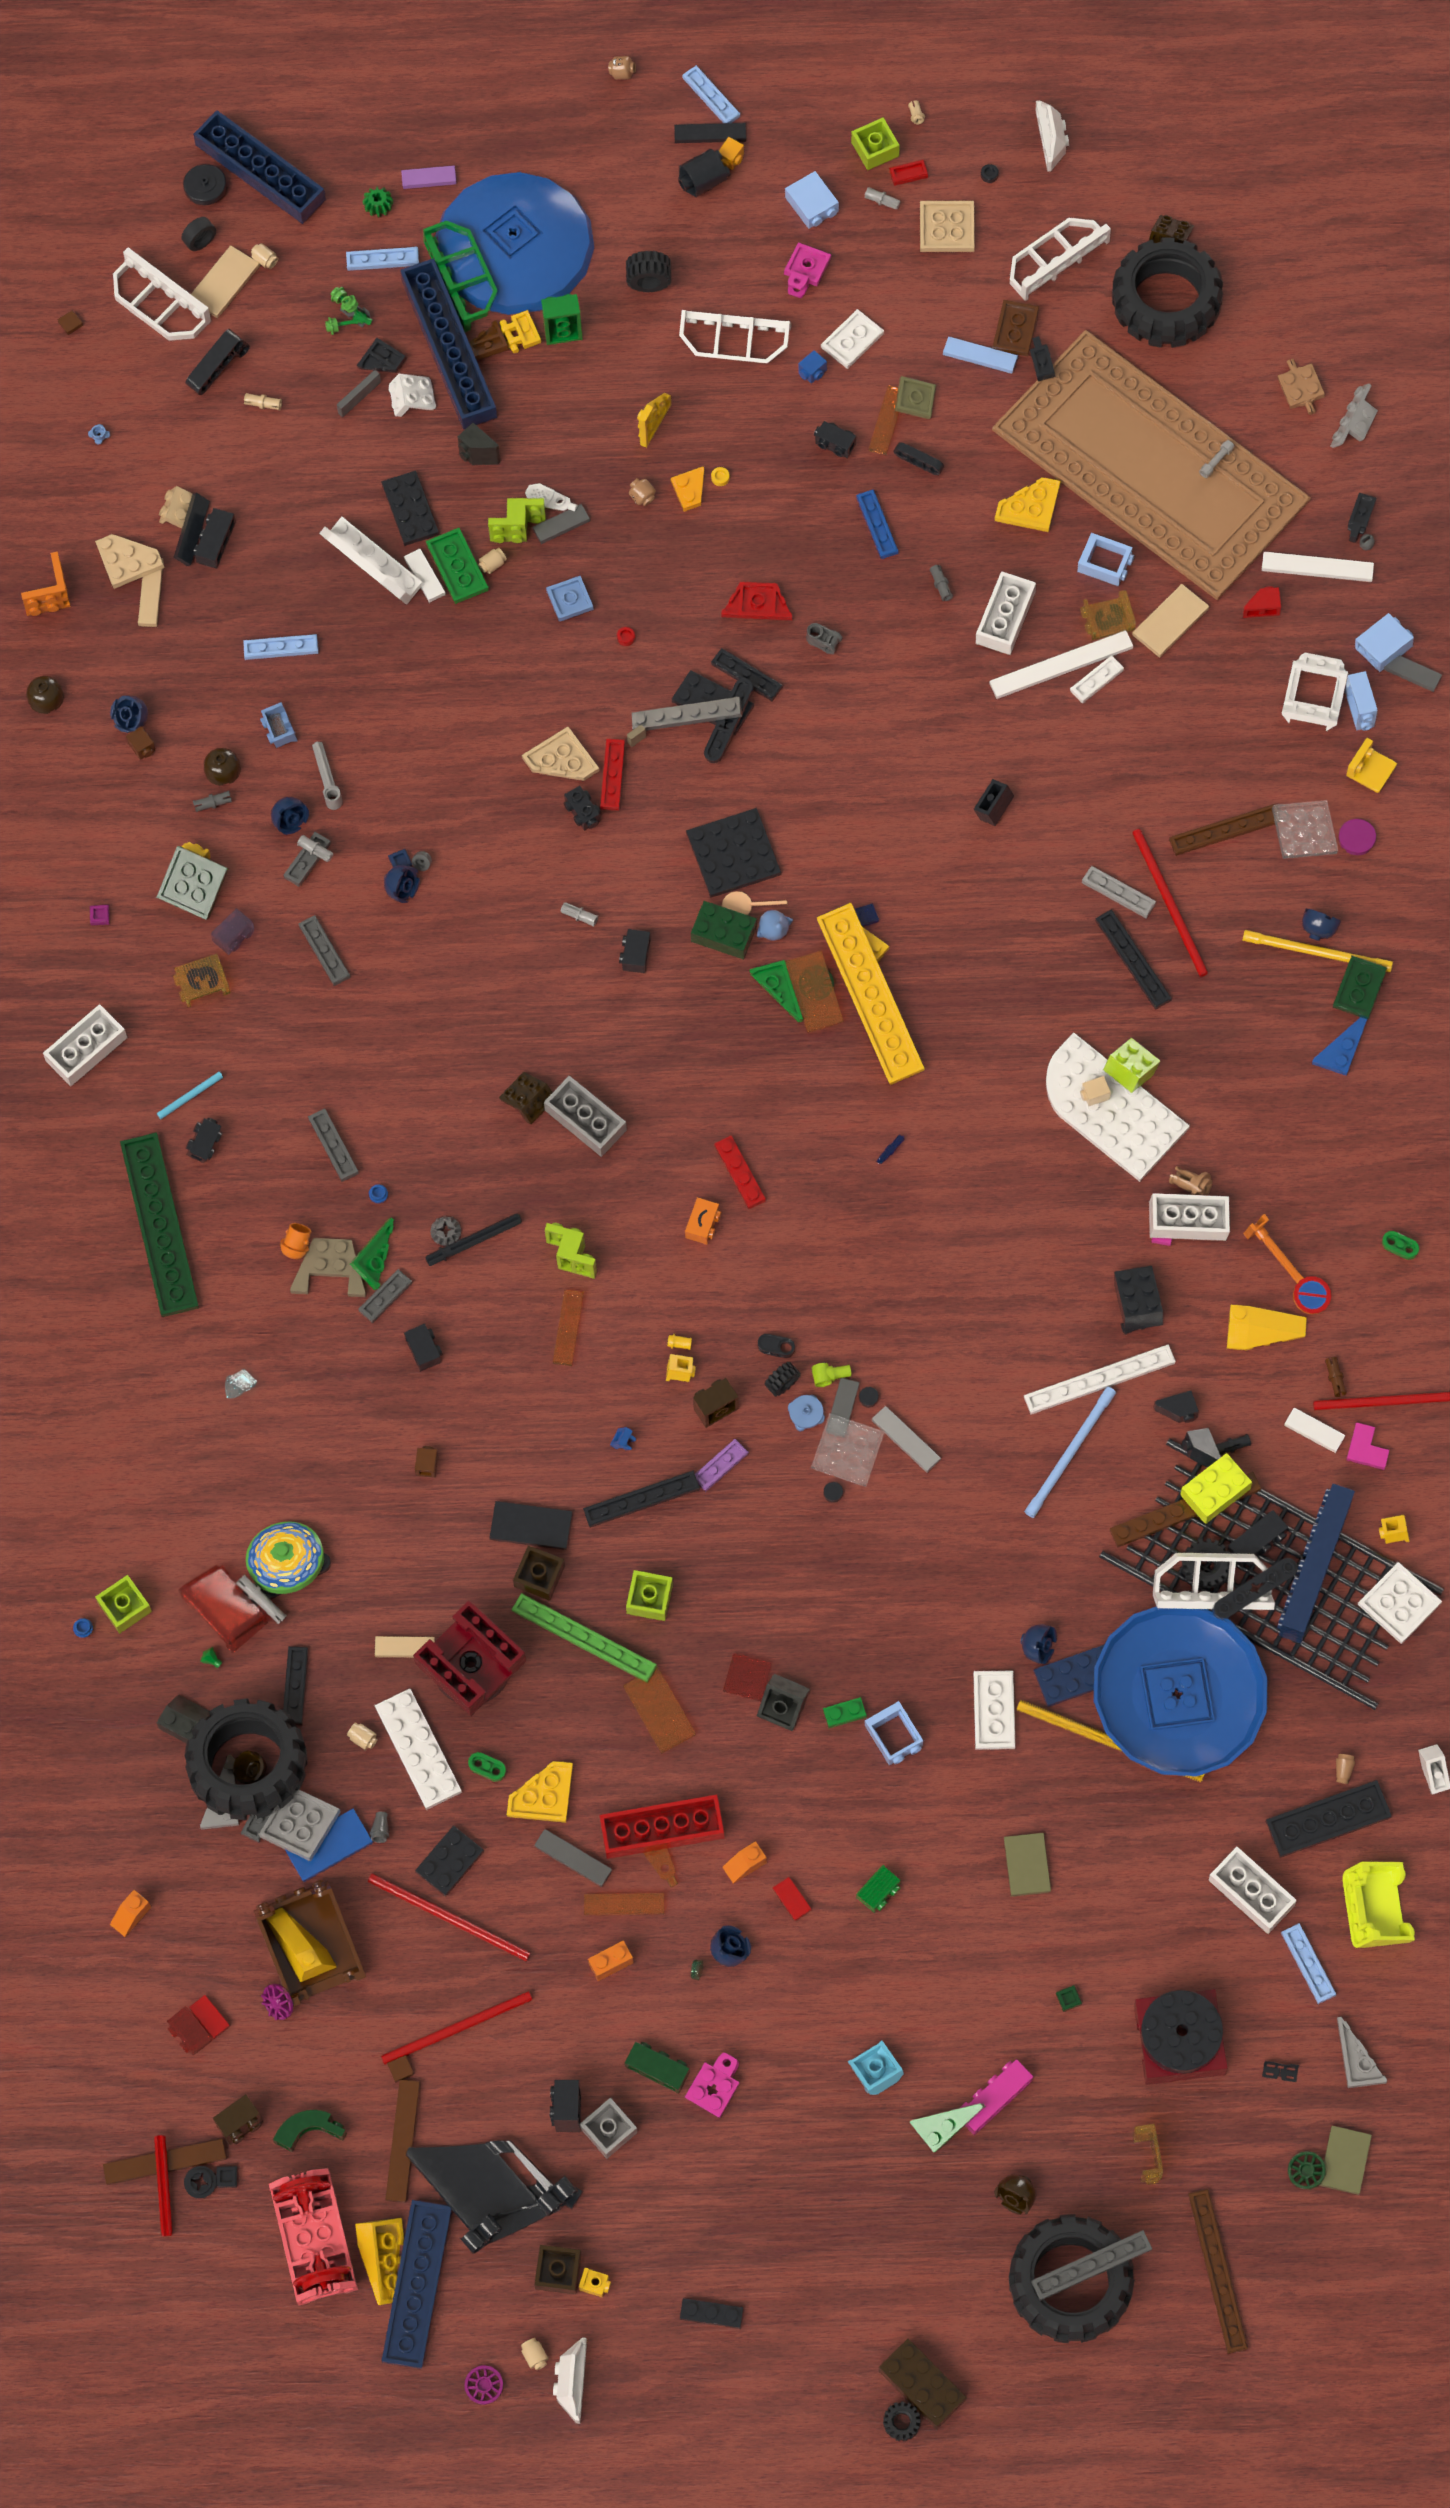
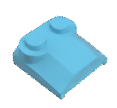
M883 2041L848 2061L863 2084L865 2091L870 2095L879 2094L894 2085L904 2074L902 2068Z

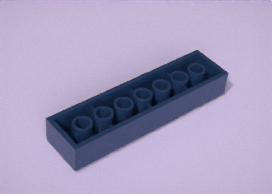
M218 110L193 134L197 147L302 224L326 200L324 188Z
M1332 1483L1331 1489H1326L1322 1501L1323 1506L1319 1508L1316 1521L1310 1533V1541L1306 1544L1296 1575L1299 1577L1295 1576L1290 1590L1292 1595L1288 1594L1283 1610L1286 1613L1282 1612L1278 1622L1279 1636L1300 1644L1302 1643L1355 1491Z

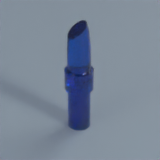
M899 1134L885 1148L876 1162L882 1164L905 1140L904 1137Z

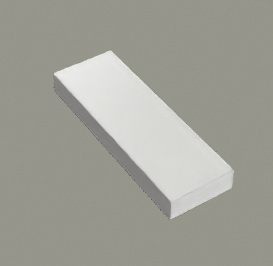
M421 549L404 556V560L412 574L424 583L421 589L429 603L445 595L444 589Z
M1111 655L1071 687L1070 691L1083 704L1123 672L1124 667Z
M1293 1408L1284 1425L1334 1453L1337 1452L1345 1438L1344 1434L1296 1408Z

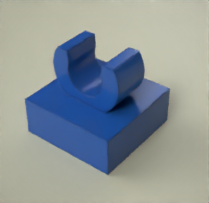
M618 1428L610 1446L615 1449L631 1450L632 1448L628 1446L627 1441L634 1442L636 1438L631 1435L632 1430L629 1428Z

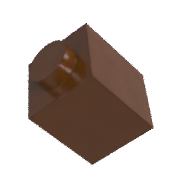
M142 726L126 736L129 746L140 760L151 756L155 751L154 742Z
M430 1446L417 1448L416 1476H436L437 1449Z

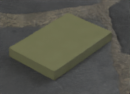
M1044 1833L1004 1837L1011 1897L1050 1893Z
M1331 2126L1324 2159L1326 2175L1319 2186L1359 2195L1372 2135Z

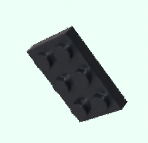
M453 1825L417 1867L415 1873L446 1897L484 1853V1850Z

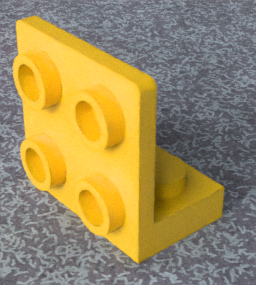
M1366 738L1349 764L1346 776L1379 793L1394 771L1397 763L1374 751L1372 748L1373 741Z

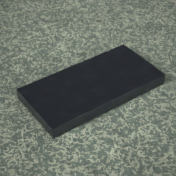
M495 1501L489 1539L567 1550L573 1512Z

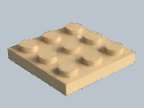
M920 201V252H974V201Z

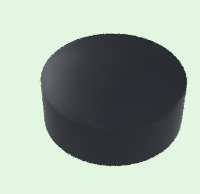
M987 164L982 167L981 179L984 182L993 183L998 179L999 171L995 165Z
M865 1387L861 1390L859 1401L863 1406L873 1407L878 1402L879 1395L876 1389Z
M830 1482L824 1487V1497L827 1501L834 1503L842 1498L843 1488L839 1483Z

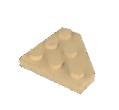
M113 534L95 541L114 589L165 568L157 549Z
M566 727L522 755V759L534 773L584 781L599 772V767L569 727Z

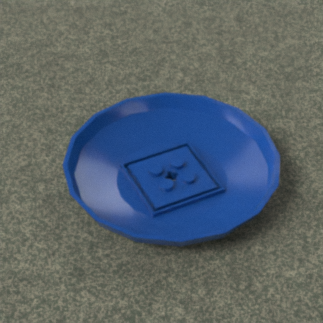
M521 172L492 175L465 188L442 213L440 223L449 221L470 229L498 290L497 297L490 311L506 315L518 314L526 310L528 312L542 310L541 299L570 294L586 275L595 248L591 220L576 197L548 178ZM447 228L436 232L437 248L439 252H443L444 257L472 247L468 237ZM510 232H516V236H510ZM475 253L445 264L451 270L452 281L457 284L484 274ZM488 281L460 290L458 294L475 307L485 309L492 295V290Z
M1156 1606L1133 1614L1108 1637L1094 1667V1704L1106 1734L1130 1760L1163 1775L1199 1776L1228 1766L1254 1742L1267 1713V1676L1255 1646L1231 1620H1220L1208 1609L1157 1608ZM1175 1690H1177L1178 1693H1182L1179 1699H1177L1176 1696H1172Z

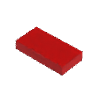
M924 159L889 168L894 186L928 178Z
M790 1877L773 1887V1891L794 1921H797L811 1911L810 1906Z
M206 1995L189 2007L214 2039L230 2027Z

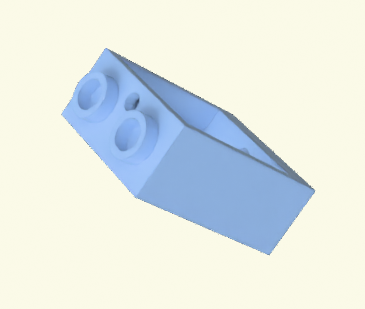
M1091 533L1078 562L1077 572L1119 586L1121 580L1124 581L1127 576V565L1131 566L1133 562V547ZM1096 546L1124 555L1117 573L1089 563Z
M1364 671L1348 675L1345 694L1356 731L1361 729L1364 731L1369 730L1375 726L1378 710L1367 673Z
M899 1701L865 1720L866 1729L889 1765L892 1763L896 1765L902 1762L906 1755L910 1753L914 1755L922 1749L923 1739ZM899 1715L915 1742L890 1755L875 1729Z

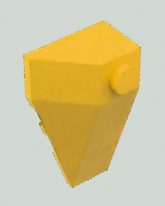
M1231 1305L1227 1349L1249 1350L1257 1346H1267L1279 1341L1285 1342L1305 1337L1307 1317L1251 1306Z
M283 1908L275 1910L276 1914L266 1918L269 1927L300 1982L336 1968V1964L328 1950Z
M402 2218L355 2224L357 2244L377 2304H390L393 2302L397 2281V2268L401 2257H399L400 2245H403L404 2242Z

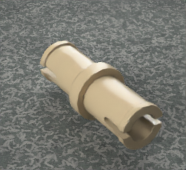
M246 393L244 397L245 405L259 406L260 409L270 408L280 411L282 406V399L270 398L263 394L258 396Z

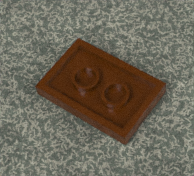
M1003 300L992 349L1028 357L1039 306Z

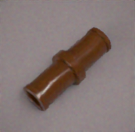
M1331 1357L1332 1365L1330 1358H1327L1325 1363L1329 1372L1328 1379L1332 1383L1334 1396L1341 1397L1339 1389L1342 1396L1347 1394L1343 1383L1344 1375L1340 1372L1337 1357Z

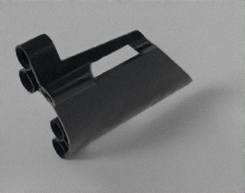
M509 2140L463 2146L408 2148L406 2156L470 2230L460 2239L472 2254H475L490 2243L507 2237L546 2216L560 2211L578 2192L565 2175L557 2183L553 2184ZM514 2153L535 2177L536 2184L533 2186L525 2185L499 2154Z

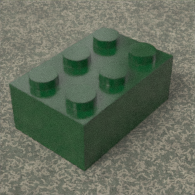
M703 901L691 931V942L744 960L757 928V918Z

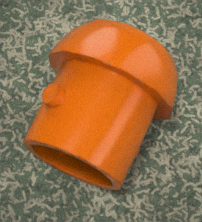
M291 1223L288 1230H286V1237L280 1241V1248L286 1257L301 1259L309 1251L307 1245L309 1244L311 1229L303 1224Z

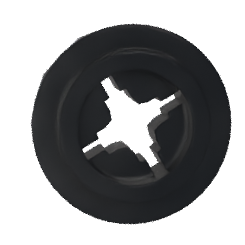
M205 2166L194 2167L187 2172L184 2178V2187L192 2197L196 2199L206 2198L216 2188V2176L211 2169ZM203 2174V2181L208 2185H202L198 2191V2185L193 2181L200 2180Z

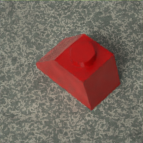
M1268 586L1260 589L1244 606L1243 618L1279 616L1281 611L1279 587Z

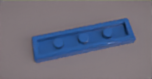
M874 489L857 494V501L880 558L884 559L898 554V549Z

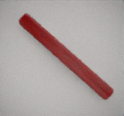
M157 2135L154 2137L161 2235L169 2237L172 2236L166 2137L164 2135Z

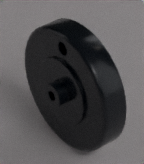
M201 164L193 167L187 172L183 181L187 198L198 205L216 203L224 196L227 188L224 173L218 167L210 164Z

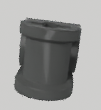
M812 623L807 628V642L831 655L835 653L838 642H841L843 639L838 632L818 623ZM814 632H815V633H818L819 635H818V636H812L811 633H814Z

